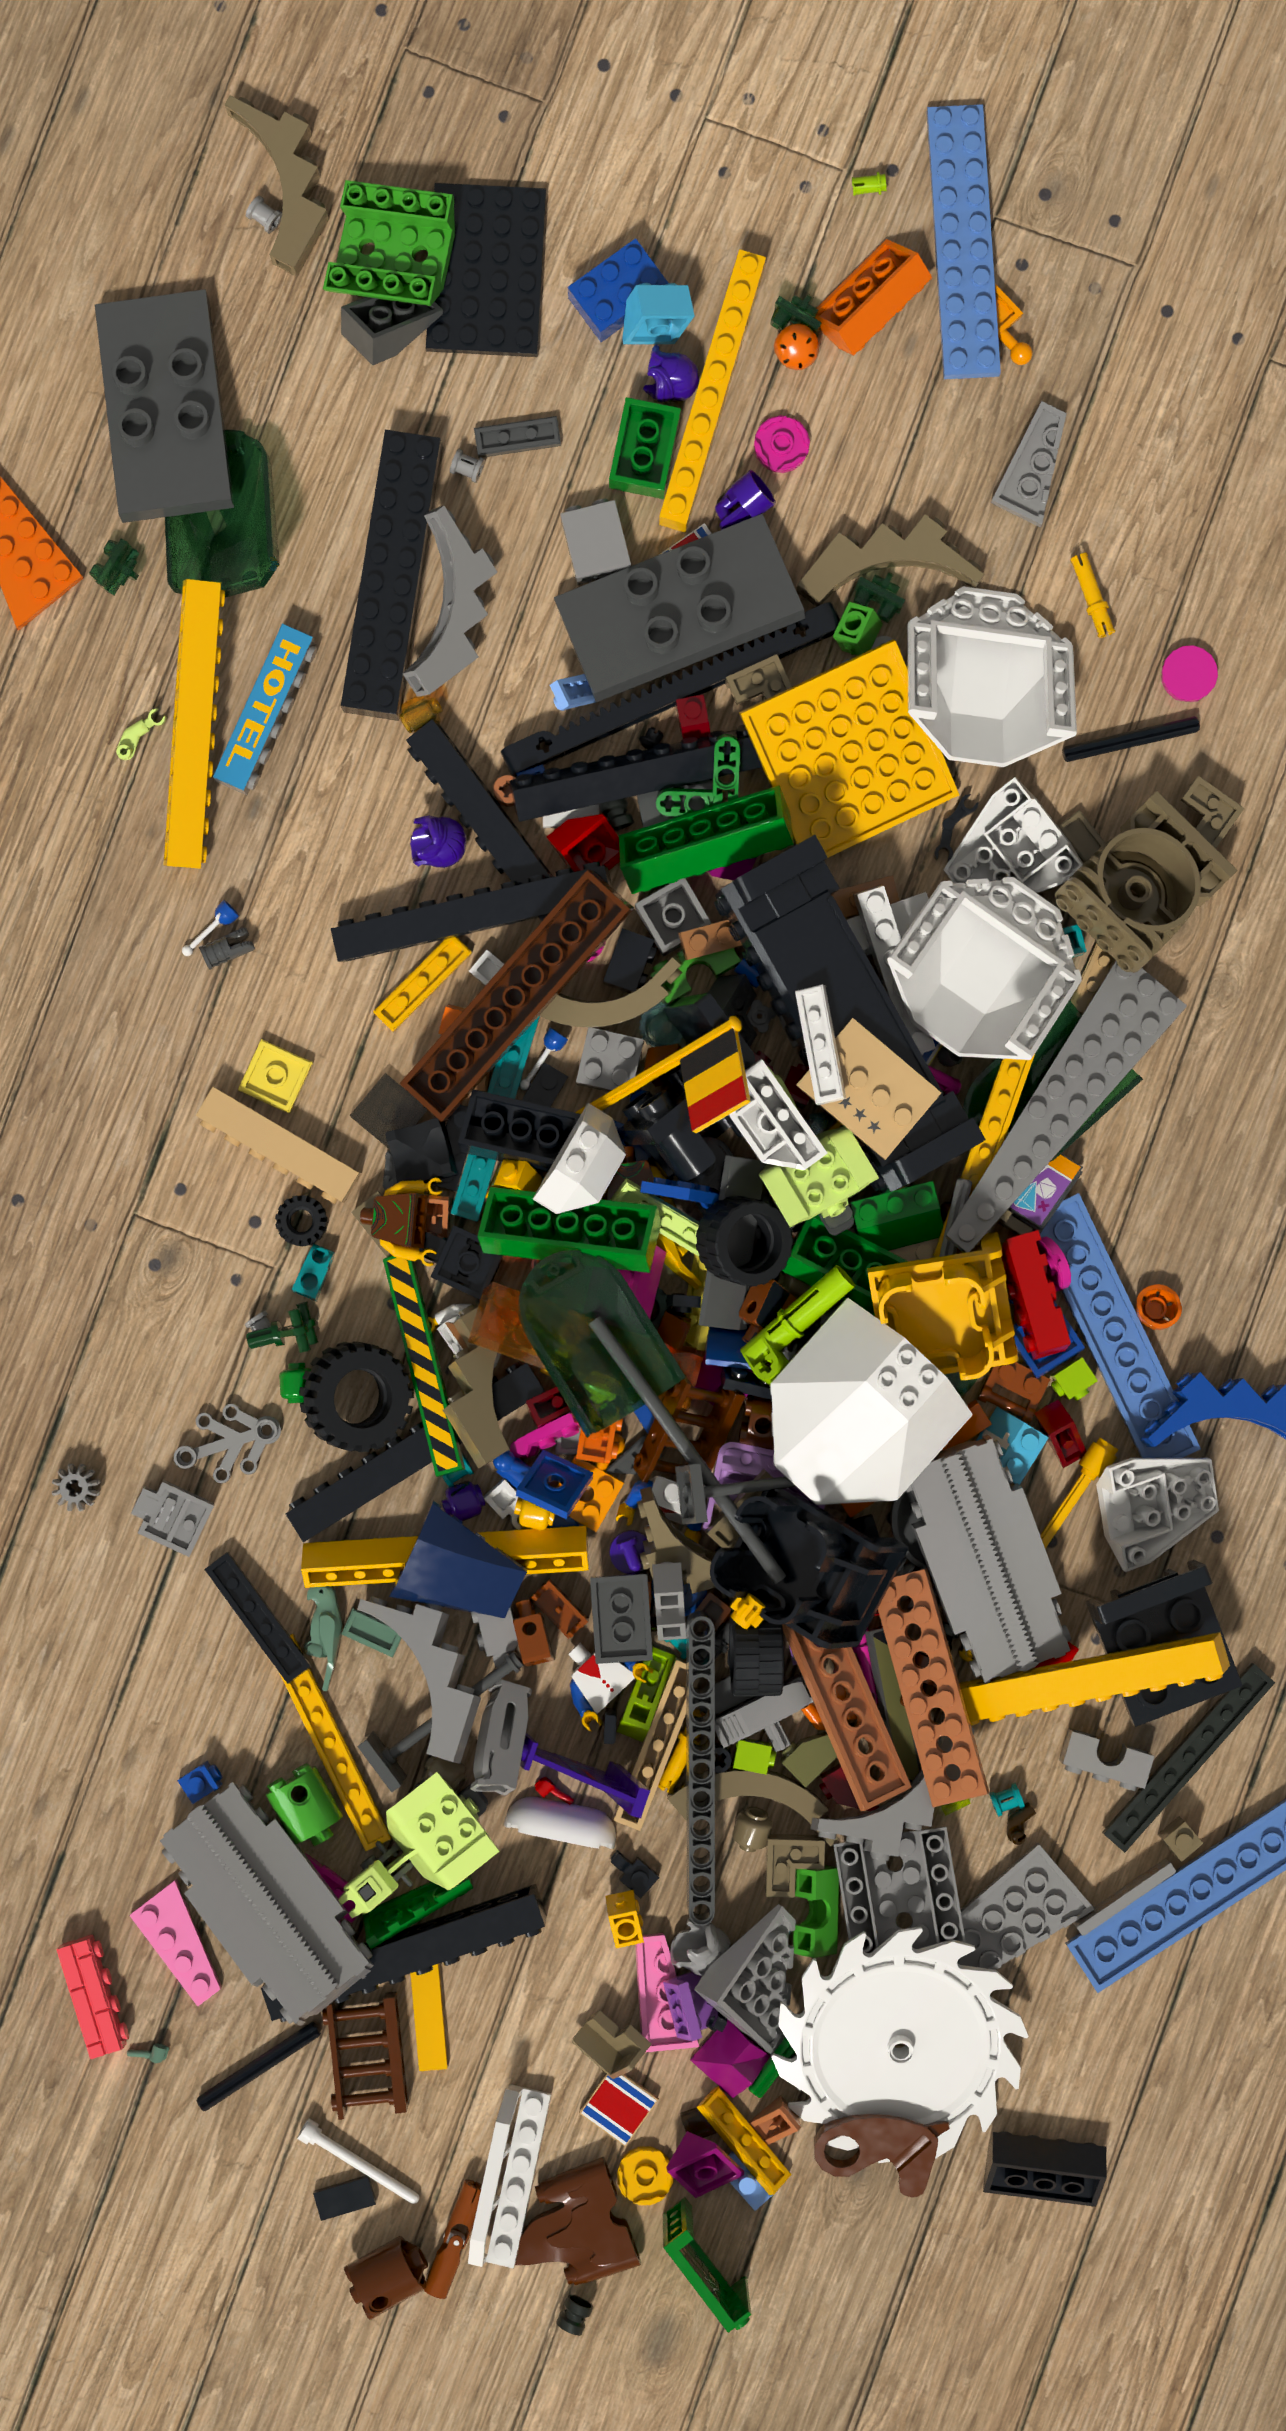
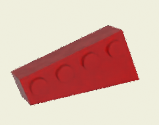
M1039 1230L1008 1238L1001 1247L1008 1299L1013 1300L1016 1309L1014 1310L1015 1321L1018 1326L1023 1328L1025 1349L1028 1353L1031 1352L1034 1360L1066 1351L1071 1344L1061 1307L1054 1306L1056 1301L1054 1282L1046 1278V1265H1048L1046 1254L1039 1253L1036 1241L1041 1240Z

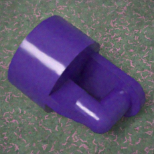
M749 470L734 482L722 500L716 504L715 511L721 520V530L762 513L764 514L776 504L770 489L753 470ZM740 503L741 506L731 513L730 509Z
M626 1530L619 1533L613 1539L610 1546V1558L613 1565L619 1571L626 1574H638L644 1570L640 1553L645 1552L642 1541L647 1540V1536L636 1530Z

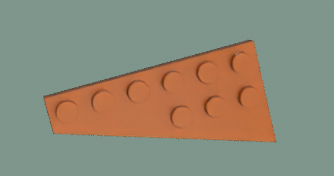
M0 476V586L16 628L21 630L84 577Z

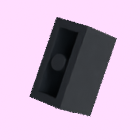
M622 928L603 984L629 994L644 986L648 977L647 974L643 973L646 964L653 963L658 949L653 947L654 939Z

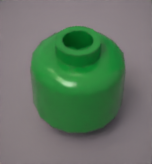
M305 1363L288 1364V1369L279 1373L280 1395L282 1398L288 1399V1404L304 1402V1396L299 1395L300 1387H305L306 1380L302 1378L305 1371H311V1368H305Z

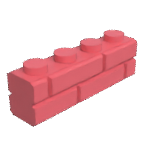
M91 1934L61 1944L56 1950L90 2059L123 2049L127 2044L126 2040L129 2039V2033L124 2022L120 2023L117 2012H120V2003L116 1995L112 1996L109 1985L112 1984V1978L109 1969L103 1968L100 1959L104 1956L100 1941H95L94 1936Z

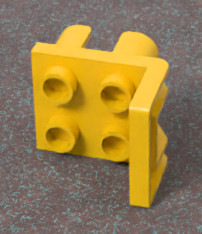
M998 1232L987 1233L980 1240V1251L867 1268L875 1317L881 1321V1324L888 1325L905 1337L943 1374L959 1372L960 1380L980 1378L991 1367L1008 1365L1019 1360L1014 1340L1015 1332L1011 1319L1006 1274L1001 1258L1003 1254Z

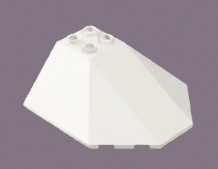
M963 586L956 590L953 596L947 600L942 599L928 608L927 613L919 618L917 616L914 617L907 624L908 713L948 760L1005 767L1077 734L1073 645L1066 637L1061 639L1052 631L1053 626L1038 612L1033 614L1024 605L1025 600L1018 594Z
M1004 877L1000 881H989L986 878L969 879L965 883L940 882L887 959L911 1023L960 1057L1031 1060L1082 981L1080 971L1076 970L1072 959L1074 952L1069 936L1064 934L1061 922L1063 917L1060 909L1014 877Z
M846 1298L770 1383V1395H772V1436L774 1439L773 1464L816 1505L896 1501L973 1414L949 1379L905 1337L888 1325L881 1324L878 1318L851 1299Z

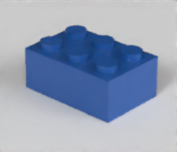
M635 238L568 286V299L599 341L603 342L624 327L626 300L636 285L642 283L665 285L668 284V281Z

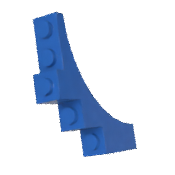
M1187 1372L1176 1382L1178 1387L1172 1392L1179 1402L1177 1400L1171 1402L1164 1409L1166 1414L1159 1421L1155 1419L1144 1428L1145 1434L1140 1438L1146 1447H1156L1172 1433L1192 1423L1213 1418H1230L1248 1421L1265 1427L1286 1440V1384L1276 1386L1273 1384L1261 1394L1262 1399L1244 1378L1228 1379L1219 1387V1393L1201 1372L1191 1374Z

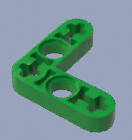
M723 734L715 741L713 789H663L656 797L657 810L665 816L680 817L699 811L693 810L689 806V800L693 796H701L704 799L705 805L702 809L717 805V802H722L723 790L733 788L734 792L728 791V801L737 799L740 765V745L737 738L731 734ZM725 741H730L731 746L735 747V750H730L729 760H735V764L729 762L718 764V760L724 761V750L719 749V746H724ZM727 768L733 771L734 779L730 783H722L718 779V773L722 769ZM668 795L671 796L673 801H681L680 795H685V810H680L681 804H672L671 808L667 809L665 804L660 803V801H664Z

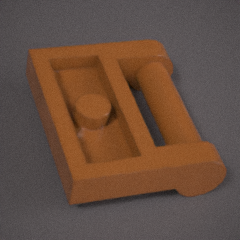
M1017 1362L992 1367L977 1400L983 1403L988 1401L1020 1417L1021 1421L1029 1424L1051 1379L1043 1375L1036 1379L1031 1369ZM997 1384L1029 1400L1026 1408L993 1392L994 1385Z

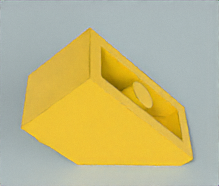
M503 1160L494 1173L489 1189L490 1187L537 1192L543 1178L527 1161Z

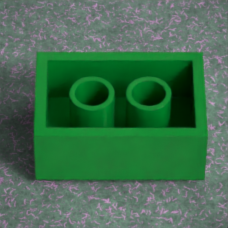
M626 397L609 476L610 489L664 499L681 419V408Z

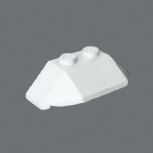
M760 1059L746 1069L745 1073L751 1102L729 1114V1117L760 1161L772 1165L806 1170L828 1154L764 1061Z
M590 1103L586 1105L534 1195V1201L555 1214L600 1202L626 1156L612 1117Z

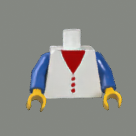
M661 1476L649 1479L648 1483L642 1482V1480L637 1481L628 1494L625 1503L619 1505L616 1521L622 1516L627 1517L626 1525H631L635 1508H638L637 1501L642 1500L640 1489L651 1487L656 1501L666 1517L671 1521L682 1524L677 1482ZM702 1523L682 1524L688 1527L684 1535L699 1543L701 1539L699 1531L701 1530Z
M578 1643L568 1653L578 1665L571 1673L572 1680L569 1685L573 1704L582 1717L584 1727L589 1732H592L589 1723L594 1719L601 1726L602 1720L597 1714L634 1678L645 1683L646 1680L641 1676L642 1672L646 1669L653 1673V1669L641 1661L596 1664L595 1651L591 1654L581 1643Z

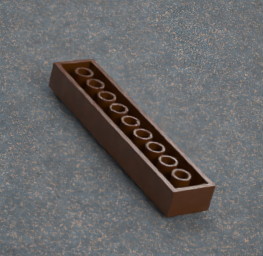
M587 870L399 1084L441 1122L448 1119L469 1096L472 1089L474 1090L633 911L634 907L593 870Z

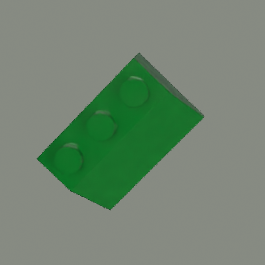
M933 1181L857 1200L848 1204L853 1212V1225L856 1234L888 1251L939 1238L943 1229L941 1210Z

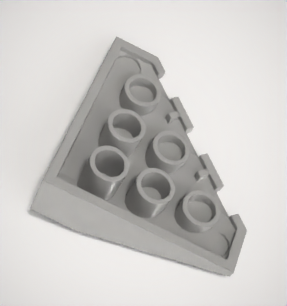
M779 1904L713 1962L694 1989L712 2007L770 2055L776 2051L785 2038L778 2024L780 2002H784L787 2006L791 2002L792 1985L786 1983L787 1968H793L794 1947L788 1945L789 1931H795L796 1920Z

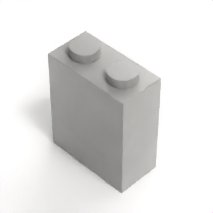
M600 499L594 501L592 506L581 508L579 505L565 509L564 513H560L577 585L596 581L631 566L615 500Z

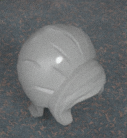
M689 1918L686 1924L691 1928L678 1932L672 1941L671 1962L678 1969L684 1967L694 1974L703 1976L710 1965L731 1947V1941L721 1929L715 1927L711 1922L700 1926L693 1923Z

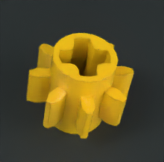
M750 1593L745 1598H736L730 1605L734 1610L730 1615L731 1618L746 1630L751 1625L757 1628L764 1620L759 1614L762 1608H765V1605Z

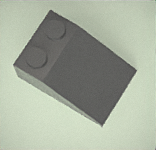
M364 297L341 307V334L373 366L398 355L443 314V309L435 302L428 306Z

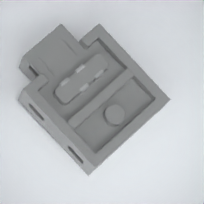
M162 1480L158 1491L146 1486L143 1487L131 1514L144 1519L138 1534L190 1557L214 1507V1503L166 1480Z

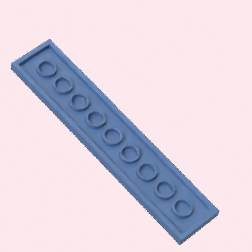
M983 104L927 107L943 379L1000 377Z
M1075 1194L1063 1200L1041 1232L1040 1237L1047 1236L1060 1247L1067 1259L1071 1272V1283L1068 1288L1061 1291L1141 1458H1183L1200 1450V1445L1190 1425L1172 1433L1156 1447H1146L1140 1440L1145 1434L1144 1428L1155 1419L1159 1421L1166 1414L1164 1409L1174 1400L1178 1401V1399L1172 1393L1173 1389L1080 1194Z
M1286 1798L1177 1869L1175 1874L1085 1936L1079 1933L1065 1942L1097 1993L1286 1870Z

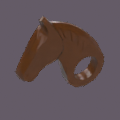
M850 2115L832 2120L821 2126L814 2137V2159L823 2171L834 2177H849L878 2161L889 2159L899 2174L900 2193L912 2198L918 2197L924 2193L936 2157L938 2136L950 2129L949 2123L947 2121H937L923 2125L906 2118L890 2115ZM847 2136L855 2140L859 2148L853 2157L846 2160H837L826 2153L825 2146L834 2137Z

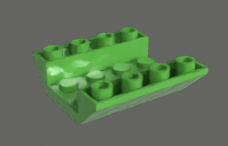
M345 180L340 208L346 215L337 261L336 263L328 262L323 290L431 306L444 289L455 236L453 194ZM374 243L375 248L372 253L368 255L362 254V248L365 244ZM418 251H428V256L424 261H415V255Z

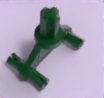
M308 1301L296 1304V1309L288 1311L292 1325L282 1327L277 1320L271 1322V1327L248 1332L246 1334L248 1346L254 1349L275 1343L279 1347L285 1345L284 1337L296 1336L299 1353L311 1350L309 1345L316 1344L319 1341L314 1328L317 1325L316 1320L311 1318Z

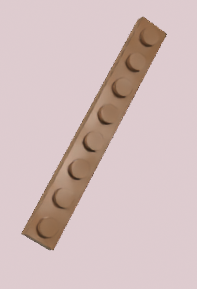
M893 875L842 888L832 895L844 917L859 914L853 894L877 886L885 887L890 904L899 901ZM729 920L679 932L685 960L741 946L740 940L736 942L729 932L728 927L731 926Z

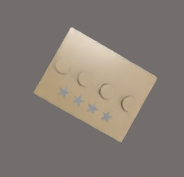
M852 1018L835 1038L846 1099L820 1106L886 1160L940 1096L941 1092ZM808 1070L796 1086L815 1101L810 1070Z

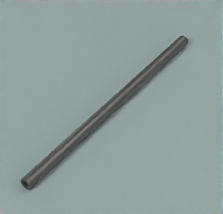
M601 1316L589 1323L591 1329L689 1465L701 1463L703 1485H720V1482ZM730 1496L713 1497L773 1583L776 1584L784 1579L786 1574L750 1524L740 1523L735 1520L738 1507Z

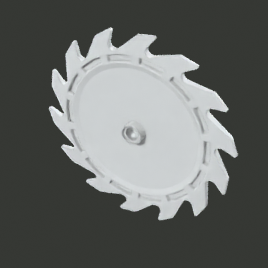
M922 1927L897 1930L873 1952L865 1953L863 1947L866 1932L863 1931L844 1943L833 1971L829 1976H822L819 1972L816 1958L812 1959L802 1975L804 2011L802 2013L795 2014L784 2002H780L778 2024L796 2052V2056L788 2059L773 2053L771 2057L781 2078L810 2095L807 2101L788 2103V2108L804 2121L826 2124L839 2118L862 2114L896 2116L923 2125L937 2121H947L950 2129L938 2136L936 2159L955 2147L965 2122L970 2115H977L979 2117L982 2132H986L997 2115L995 2081L998 2078L1003 2077L1007 2079L1015 2089H1019L1021 2067L1003 2038L1007 2033H1013L1024 2038L1029 2036L1021 2016L990 1996L994 1990L1012 1989L1013 1984L997 1970L958 1964L957 1961L961 1957L975 1950L974 1945L952 1939L924 1948L914 1949L912 1944L923 1931ZM900 2043L905 2044V2046L902 2048L894 2047L895 2045ZM847 2136L834 2137L826 2144L847 2151L859 2148L857 2142ZM884 2159L878 2161V2163L890 2162V2160Z

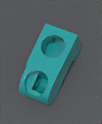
M313 1244L292 1287V1291L317 1302L333 1262L335 1252Z

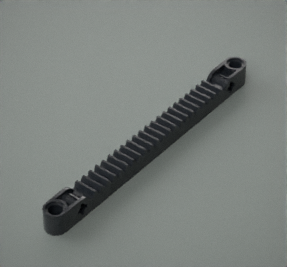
M833 602L819 605L806 611L805 619L788 625L785 633L776 630L774 631V638L766 634L764 635L763 643L756 638L754 639L753 647L746 642L743 646V652L737 647L733 649L732 657L727 652H723V661H720L716 656L713 657L712 666L703 661L702 670L695 665L692 667V675L683 670L682 679H679L675 674L672 675V684L663 679L662 688L660 689L655 684H652L651 693H648L643 688L641 689L640 698L632 693L631 702L628 703L624 698H621L620 707H617L612 702L610 703L611 711L608 712L601 707L600 716L590 712L589 721L581 716L580 725L578 726L573 721L569 722V730H566L561 725L559 726V734L556 736L548 731L532 734L503 748L501 755L513 777H517V773L539 765H547L675 707L677 699L702 695L725 684L727 676L776 654L779 659H782L833 636L840 622L839 615ZM799 627L801 631L806 630L804 637H801L800 634L794 635L796 628ZM541 742H545L546 745H550L549 752L544 753V751L540 749Z

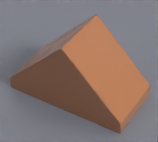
M428 1196L425 1232H434L448 1239L451 1209L450 1197Z
M781 2095L749 2121V2124L767 2145L793 2134L801 2128L799 2116L788 2108V2103Z

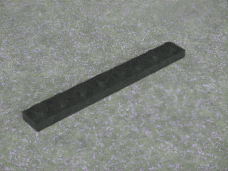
M1251 1663L1239 1676L1243 1686L1223 1694L1147 1780L1145 1789L1140 1788L1102 1831L1124 1853L1275 1684L1254 1663Z

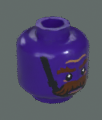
M464 1481L448 1487L445 1491L446 1499L441 1500L444 1511L449 1515H454L461 1521L479 1516L482 1512V1507L485 1506L479 1485H473L470 1481Z

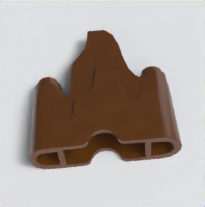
M604 2156L539 2182L540 2185L535 2186L536 2195L540 2203L562 2202V2204L531 2219L522 2231L515 2265H534L546 2262L569 2263L567 2267H564L565 2277L569 2285L574 2283L575 2286L641 2265L639 2252L627 2220L618 2218L611 2212L612 2207L617 2202V2190Z

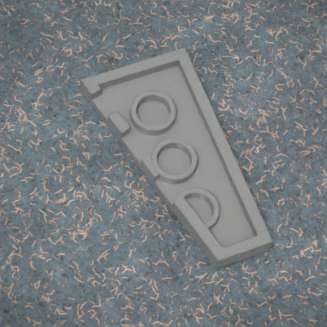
M1041 401L991 501L992 504L1040 528L1043 523L1067 414Z

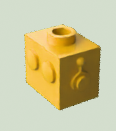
M630 1890L605 1896L615 1947L621 1948L644 1943L642 1933L643 1918L639 1914L640 1905L638 1900L635 1899L634 1891Z

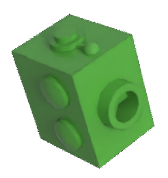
M849 602L833 637L842 651L859 656L871 650L883 623L873 608Z

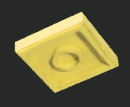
M261 1039L238 1090L290 1114L313 1062Z

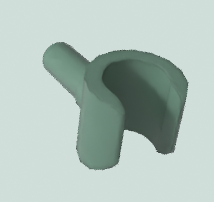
M155 2043L152 2051L128 2049L127 2056L143 2057L153 2063H160L167 2058L169 2047Z

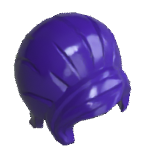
M656 344L652 348L647 375L652 376L656 383L645 385L643 390L653 399H656L657 402L685 401L693 395L699 384V371L696 364L684 354L664 353L659 350L660 347Z
M430 815L414 819V824H422L414 829L410 840L412 861L416 866L430 865L445 868L456 864L462 859L466 850L467 838L462 826L456 820Z

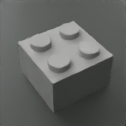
M686 878L665 886L635 904V910L663 957L681 947L679 932L712 924Z
M588 1027L576 1085L610 1092L635 1077L644 1039Z

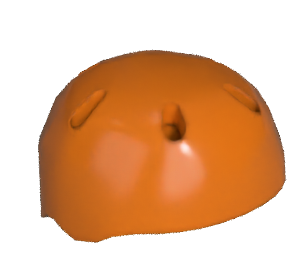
M792 324L778 334L774 342V351L779 361L785 367L792 370H803L811 366L818 356V338L810 327L803 324Z
M1150 1285L1144 1288L1136 1299V1313L1139 1320L1153 1330L1166 1329L1175 1324L1181 1316L1182 1306L1177 1293L1165 1285Z

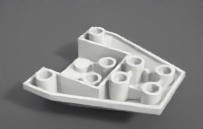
M1014 777L991 796L943 870L953 883H965L969 879L986 878L989 881H1000L1004 877H1014L1038 893L1063 884L1083 863L1070 841L1040 802Z
M1129 1458L1107 1466L1096 1484L1104 1536L1122 1570L1125 1572L1151 1563L1219 1511L1212 1459Z

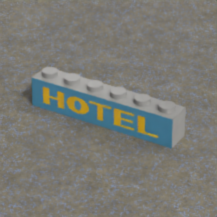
M285 624L281 625L213 775L216 782L245 795H248L249 790H254L260 778L257 772L261 764L265 765L271 754L269 746L272 739L279 737L283 724L280 723L284 713L288 714L293 706L294 698H292L296 687L300 688L304 682L306 673L303 671L307 662L312 663L317 653L316 642L312 636Z

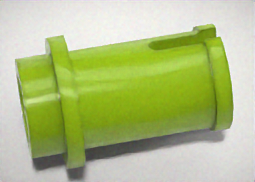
M876 172L877 175L852 177V186H854L853 196L875 192L881 195V192L887 191L885 174Z

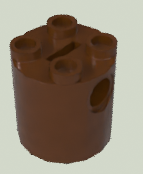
M747 1395L744 1415L748 1416V1420L741 1423L739 1443L774 1450L771 1418L772 1400ZM759 1418L770 1420L766 1426H759L755 1423Z
M398 2236L346 2265L344 2271L349 2281L353 2284L349 2288L353 2300L356 2304L362 2302L363 2310L367 2318L371 2320L425 2290L427 2285L423 2272L424 2269L428 2268V2263L419 2246L406 2241L402 2236Z

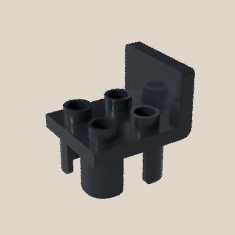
M710 993L677 998L664 1009L666 1015L688 1044L729 1020ZM738 1032L746 1070L755 1064V1055ZM679 1064L676 1070L669 1071L665 1076L671 1083V1088L667 1091L666 1089L661 1090L655 1095H652L650 1091H646L623 1108L622 1112L629 1121L617 1131L626 1145H641L665 1179L672 1180L676 1175L680 1181L686 1182L714 1164L716 1157L701 1135L692 1132L681 1065ZM729 1115L703 1129L710 1138L719 1137L729 1128H732L738 1137H743Z
M789 1488L762 1491L760 1496L746 1499L738 1508L735 1520L740 1523L750 1524L786 1574V1577L774 1584L740 1536L734 1548H720L715 1553L710 1565V1577L714 1586L729 1597L745 1598L750 1593L758 1598L765 1605L759 1616L772 1624H785L813 1643L826 1649L857 1647L909 1547L893 1537L869 1538Z
M1196 1560L1187 1562L1189 1571L1178 1575V1572L1167 1569L1164 1570L1165 1577L1122 1593L1114 1589L1110 1591L1112 1601L1101 1604L1093 1598L1086 1600L1105 1654L1218 1632L1221 1633L1230 1664L1222 1678L1214 1681H1206L1205 1678L1195 1679L1194 1683L1187 1686H1178L1177 1683L1169 1684L1167 1688L1151 1692L1150 1688L1142 1689L1138 1694L1123 1697L1121 1693L1134 1727L1243 1686L1205 1586L1213 1583L1207 1566Z

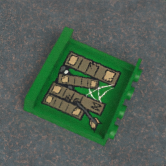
M684 2197L662 2214L663 2248L728 2333L734 2328L739 2330L749 2322V2316H751L748 2280L746 2276H743L732 2286L728 2284L694 2239L692 2205Z

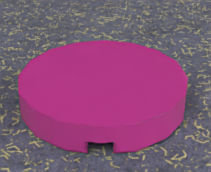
M779 415L769 418L760 425L755 435L754 450L757 459L763 467L772 472L786 473L795 470L803 464L808 455L810 440L807 430L801 422Z
M1194 645L1182 646L1172 651L1164 661L1161 671V681L1166 692L1175 700L1185 702H1197L1206 697L1215 687L1218 678L1217 664L1212 655L1205 649Z
M1047 1236L1041 1237V1240L1036 1241L1039 1253L1046 1254L1048 1265H1046L1047 1280L1054 1282L1056 1292L1068 1288L1071 1283V1272L1064 1253L1051 1238Z

